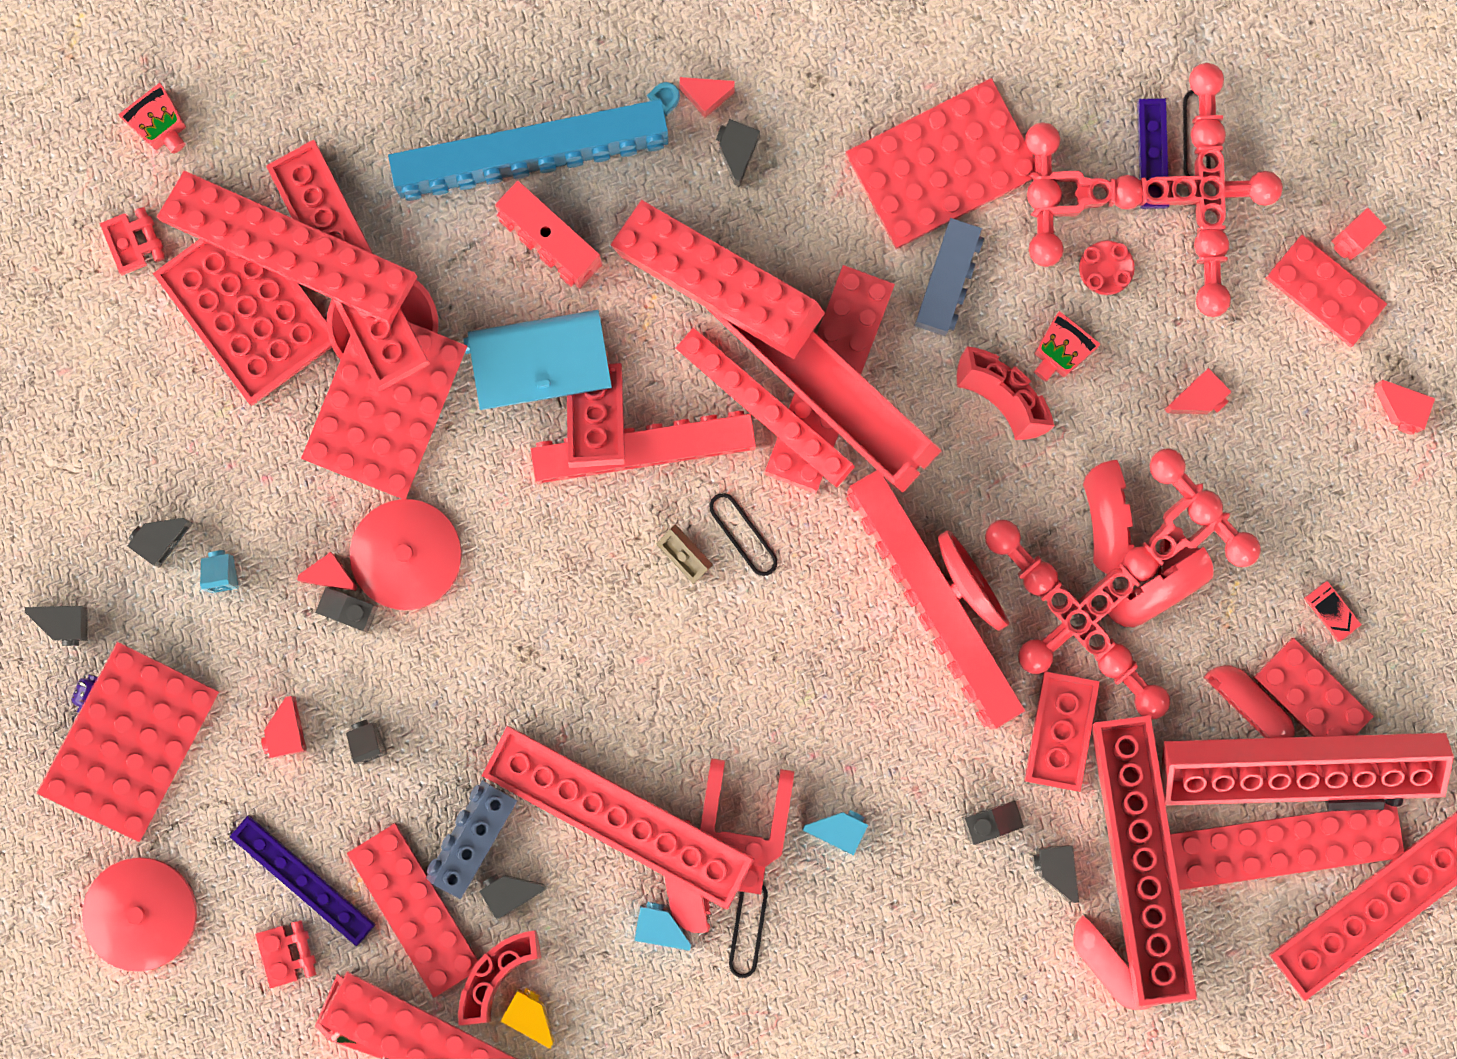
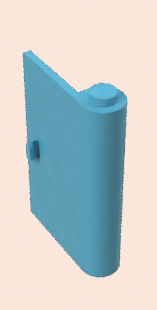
M599 310L469 331L468 337L463 338L464 345H467L466 354L471 353L480 410L612 388Z

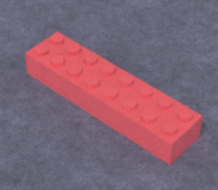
M643 200L639 202L610 244L621 258L792 359L796 357L825 314L816 300Z
M843 265L817 335L861 375L895 284ZM794 393L789 410L834 448L839 433L800 396ZM777 438L765 470V475L816 494L823 476L780 438Z

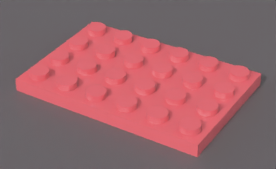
M992 78L849 149L845 153L895 249L949 223L950 218L957 219L1032 181L1033 179L1029 175L1035 172V159L1027 148L1026 142Z
M199 239L153 273L250 406L256 404L332 348L327 333L326 320L297 282Z
M410 322L409 324L430 365L380 391L350 335L301 457L305 461L403 500L406 499L467 348V345Z
M117 641L36 793L140 842L219 691Z

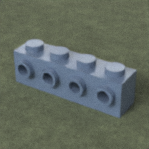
M484 780L481 781L480 785H476L473 788L468 806L458 814L453 832L444 838L441 844L442 851L438 858L433 859L427 868L428 875L426 879L432 885L459 899L464 895L517 803V800L511 795Z

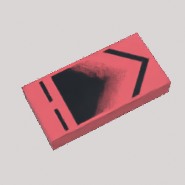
M1325 581L1304 597L1305 601L1337 642L1342 641L1362 625L1328 581Z

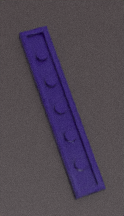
M250 815L229 836L356 947L376 925Z

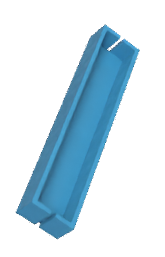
M661 99L388 154L394 187L401 199L405 198L406 201H413L422 198V194H446L449 192L448 189L459 187L460 190H467L476 187V183H500L503 181L502 178L513 176L514 179L528 177L530 172H554L557 170L556 167L567 165L568 168L582 166L584 161H607L613 155L621 154V157H629L637 154L638 150L658 151L663 149L664 145L669 144L662 102Z

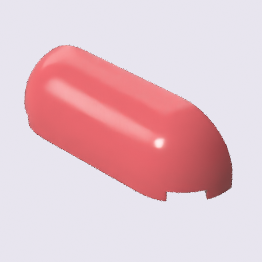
M1222 665L1213 668L1203 677L1264 738L1295 737L1294 725L1289 715L1240 668Z
M664 876L674 920L687 931L694 933L708 932L710 925L707 920V914H711L709 900Z
M1082 915L1075 925L1073 934L1074 947L1079 956L1119 1004L1132 1010H1144L1152 1007H1135L1130 969L1094 925Z

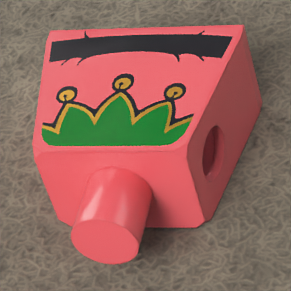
M160 83L118 114L132 130L155 150L165 144L174 154L185 146V142L178 134L185 129L186 125L168 92Z
M1059 311L1034 353L1042 360L1034 373L1046 382L1055 371L1065 377L1099 347L1100 343Z

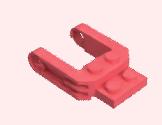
M711 758L700 829L755 858L738 891L761 895L765 867L782 855L794 771L780 769L769 840H764L762 837L725 831L715 832L725 760Z

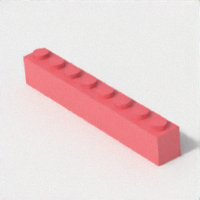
M734 411L728 413L727 418L717 419V415H708L701 417V422L690 423L689 419L674 421L673 426L662 427L661 423L646 426V430L635 432V428H625V464L569 468L567 438L563 439L564 443L554 445L553 441L538 442L536 447L530 448L535 481L537 484L755 450L756 445L751 414L745 415L744 411Z

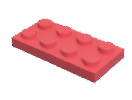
M1303 235L1299 236L1266 276L1269 282L1349 347H1352L1387 305L1386 302Z
M621 363L608 364L612 388L567 396L569 468L625 464Z
M1291 638L1253 677L1313 737L1355 736L1374 717L1294 638Z
M1047 671L1043 672L1024 782L1081 792L1100 681Z

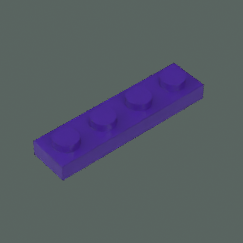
M1166 98L1138 99L1139 180L1146 178V181L1154 177H1168ZM1150 185L1148 187L1150 196L1154 198L1161 197V189L1158 186ZM1146 202L1140 206V209H1168L1169 205H1151Z

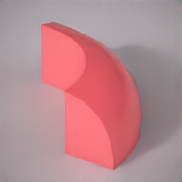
M967 346L960 357L957 368V387L976 392L993 403L1007 419L1015 440L1039 437L1055 426L1043 396L1038 397L1029 385L1031 380L1015 366L1013 369L998 360L999 356L991 352Z
M1111 460L1097 465L1086 475L1083 483L1092 519L1094 540L1093 563L1106 574L1114 569H1119V564H1123L1127 553L1134 548V544H1131L1128 528L1133 527L1130 504H1126L1123 490L1126 488V484L1118 460Z
M1202 547L1162 572L1161 575L1132 591L1108 615L1121 626L1134 628L1185 599L1209 583L1213 578L1214 569L1208 552Z
M535 930L523 932L501 941L485 953L476 963L461 993L458 1026L491 1022L493 999L502 981L518 966L532 960L541 959L539 939Z

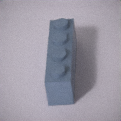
M950 218L914 325L915 327L943 336L947 335L949 329L954 331L959 317L954 312L957 303L963 304L967 289L963 288L965 278L971 279L976 263L971 262L974 252H980L984 237L980 236L982 228Z

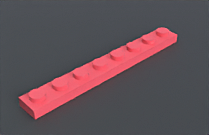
M692 328L677 345L676 350L836 488L855 468L849 460L696 329Z

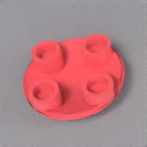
M1100 241L1088 247L1083 253L1079 264V272L1084 284L1093 292L1101 295H1112L1124 290L1131 282L1135 269L1133 257L1127 247L1122 243L1113 241Z

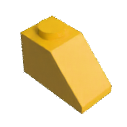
M525 988L522 991L519 989L501 1022L550 1049L554 1043V1038L544 1002L539 1000L540 995L533 990Z

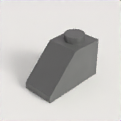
M729 119L727 126L721 125L716 140L720 142L719 151L734 185L740 187L760 138V131Z
M185 518L145 523L142 527L138 526L129 536L130 543L127 547L153 566L160 568L193 523Z
M325 587L315 613L368 633L378 607Z
M25 607V613L52 640L62 641V646H79V641H88L87 607Z
M366 719L351 725L352 731L346 732L354 764H364L387 755L376 723L368 724Z
M1015 800L962 817L970 844L972 845L1003 836L1024 827Z
M1073 846L1036 848L1037 855H1032L1034 872H1038L1041 879L1068 901L1079 903Z
M495 874L483 882L485 888L479 892L496 920H498L547 888L542 883L507 875L499 878Z

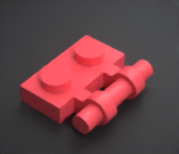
M145 207L135 210L138 220L130 222L128 215L124 213L99 223L121 275L147 266L145 254L152 253L155 262L165 259L162 251L164 246L161 239H157L153 229L155 224L152 217L148 216ZM140 230L143 231L147 241L139 245L135 232Z
M302 920L291 923L293 935L287 936L284 925L255 934L270 988L299 980L296 971L298 968L303 967L306 978L317 975L314 967L316 963L315 956L311 955L307 939H310L307 930L304 931ZM289 944H297L300 959L293 960Z

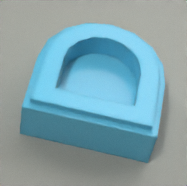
M663 82L647 94V98L650 101L661 99L664 115L667 116L679 104L680 94L674 84Z

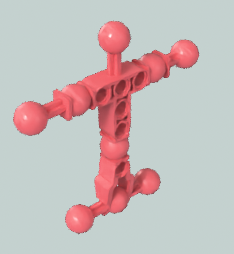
M1212 63L1199 64L1193 68L1189 77L1192 91L1199 96V116L1192 120L1194 126L1191 130L1192 143L1197 148L1195 155H1198L1195 160V176L1154 177L1146 181V178L1139 180L1132 175H1123L1108 181L1101 178H1084L1083 173L1080 171L1052 173V154L1056 152L1060 145L1059 132L1053 125L1044 122L1034 124L1029 128L1026 133L1025 142L1029 151L1035 155V172L1029 175L1034 181L1028 187L1027 198L1030 205L1035 209L1030 215L1037 218V235L1029 243L1028 251L1034 263L1039 266L1049 267L1059 262L1063 256L1064 248L1062 241L1054 234L1053 217L1078 216L1084 209L1102 207L1107 203L1109 207L1116 205L1126 210L1133 209L1138 205L1142 206L1146 202L1151 205H1196V221L1199 228L1197 229L1198 235L1195 238L1194 248L1199 256L1197 264H1204L1205 285L1197 292L1196 304L1200 312L1209 317L1221 316L1228 310L1231 303L1230 293L1221 284V263H1225L1228 260V257L1225 255L1229 249L1228 237L1223 232L1226 228L1225 225H1222L1226 216L1225 198L1250 197L1259 205H1272L1281 197L1283 185L1281 179L1275 173L1269 171L1258 172L1249 181L1224 180V158L1221 151H1223L1222 145L1225 142L1226 132L1221 123L1223 115H1216L1215 95L1223 87L1224 76L1218 66ZM1203 157H1212L1215 160V168L1209 169L1205 167ZM1057 182L1075 183L1077 187L1075 191V197L1077 198L1076 206H1058L1061 202L1062 192ZM1183 184L1188 188L1189 194L1187 197H1181L1177 194V185ZM1204 184L1214 185L1216 195L1208 196L1204 192ZM1150 185L1158 186L1161 189V197L1154 198L1150 196L1148 187ZM1093 188H1104L1106 198L1102 200L1097 199L1093 195ZM1206 211H1212L1217 215V222L1215 224H1210L1205 220L1204 215Z
M1169 448L1162 449L1154 454L1149 465L1150 473L1159 483L1172 484L1181 493L1183 498L1164 513V523L1150 537L1148 544L1144 542L1142 547H1135L1130 550L1125 556L1123 564H1119V569H1114L1079 600L1066 587L1062 586L1061 581L1058 579V573L1051 564L1042 561L1039 555L1033 559L1020 544V531L1014 523L1008 520H997L990 524L985 534L988 548L995 554H1007L1021 569L1018 576L1020 579H1023V585L1026 590L1032 595L1040 596L1042 601L1046 600L1050 610L1062 622L1043 640H1029L1022 645L1018 653V661L1022 669L1031 674H1041L1047 671L1054 659L1053 652L1074 635L1086 650L1094 655L1101 673L1109 678H1113L1117 685L1123 682L1136 696L1135 708L1141 716L1151 715V720L1159 719L1167 713L1170 707V696L1161 686L1148 685L1135 671L1138 665L1133 661L1129 649L1124 645L1115 643L1113 638L1109 639L1105 629L1098 621L1132 592L1134 585L1138 587L1140 585L1139 582L1152 579L1158 572L1159 564L1161 566L1164 564L1162 560L1173 557L1185 547L1190 549L1196 548L1214 531L1226 543L1225 555L1234 566L1241 568L1249 567L1258 560L1261 553L1258 539L1251 533L1238 532L1228 521L1230 513L1223 512V502L1220 497L1212 491L1203 490V483L1195 485L1185 473L1186 465L1183 456L1178 451ZM1186 508L1191 520L1203 526L1190 538H1186L1183 535L1182 528L1176 527L1173 524V520ZM1160 539H1168L1170 541V546L1165 552L1155 550V545ZM1116 577H1126L1128 582L1125 588L1118 590L1113 587V581ZM1056 593H1064L1067 596L1066 602L1061 606H1056L1051 602L1053 595ZM1096 595L1106 597V604L1101 608L1091 605V601ZM1074 614H1083L1085 622L1081 626H1073L1070 623V619ZM1094 634H1100L1104 637L1102 645L1098 647L1091 646L1089 639Z

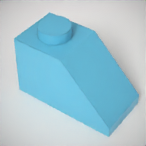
M225 550L209 552L207 558L201 559V590L212 594L239 589L233 555L225 554Z
M849 810L848 814L840 812L805 824L802 830L854 856L868 825L863 823L864 816Z
M647 902V906L640 907L634 941L690 951L691 942L674 920L668 910H663V904Z

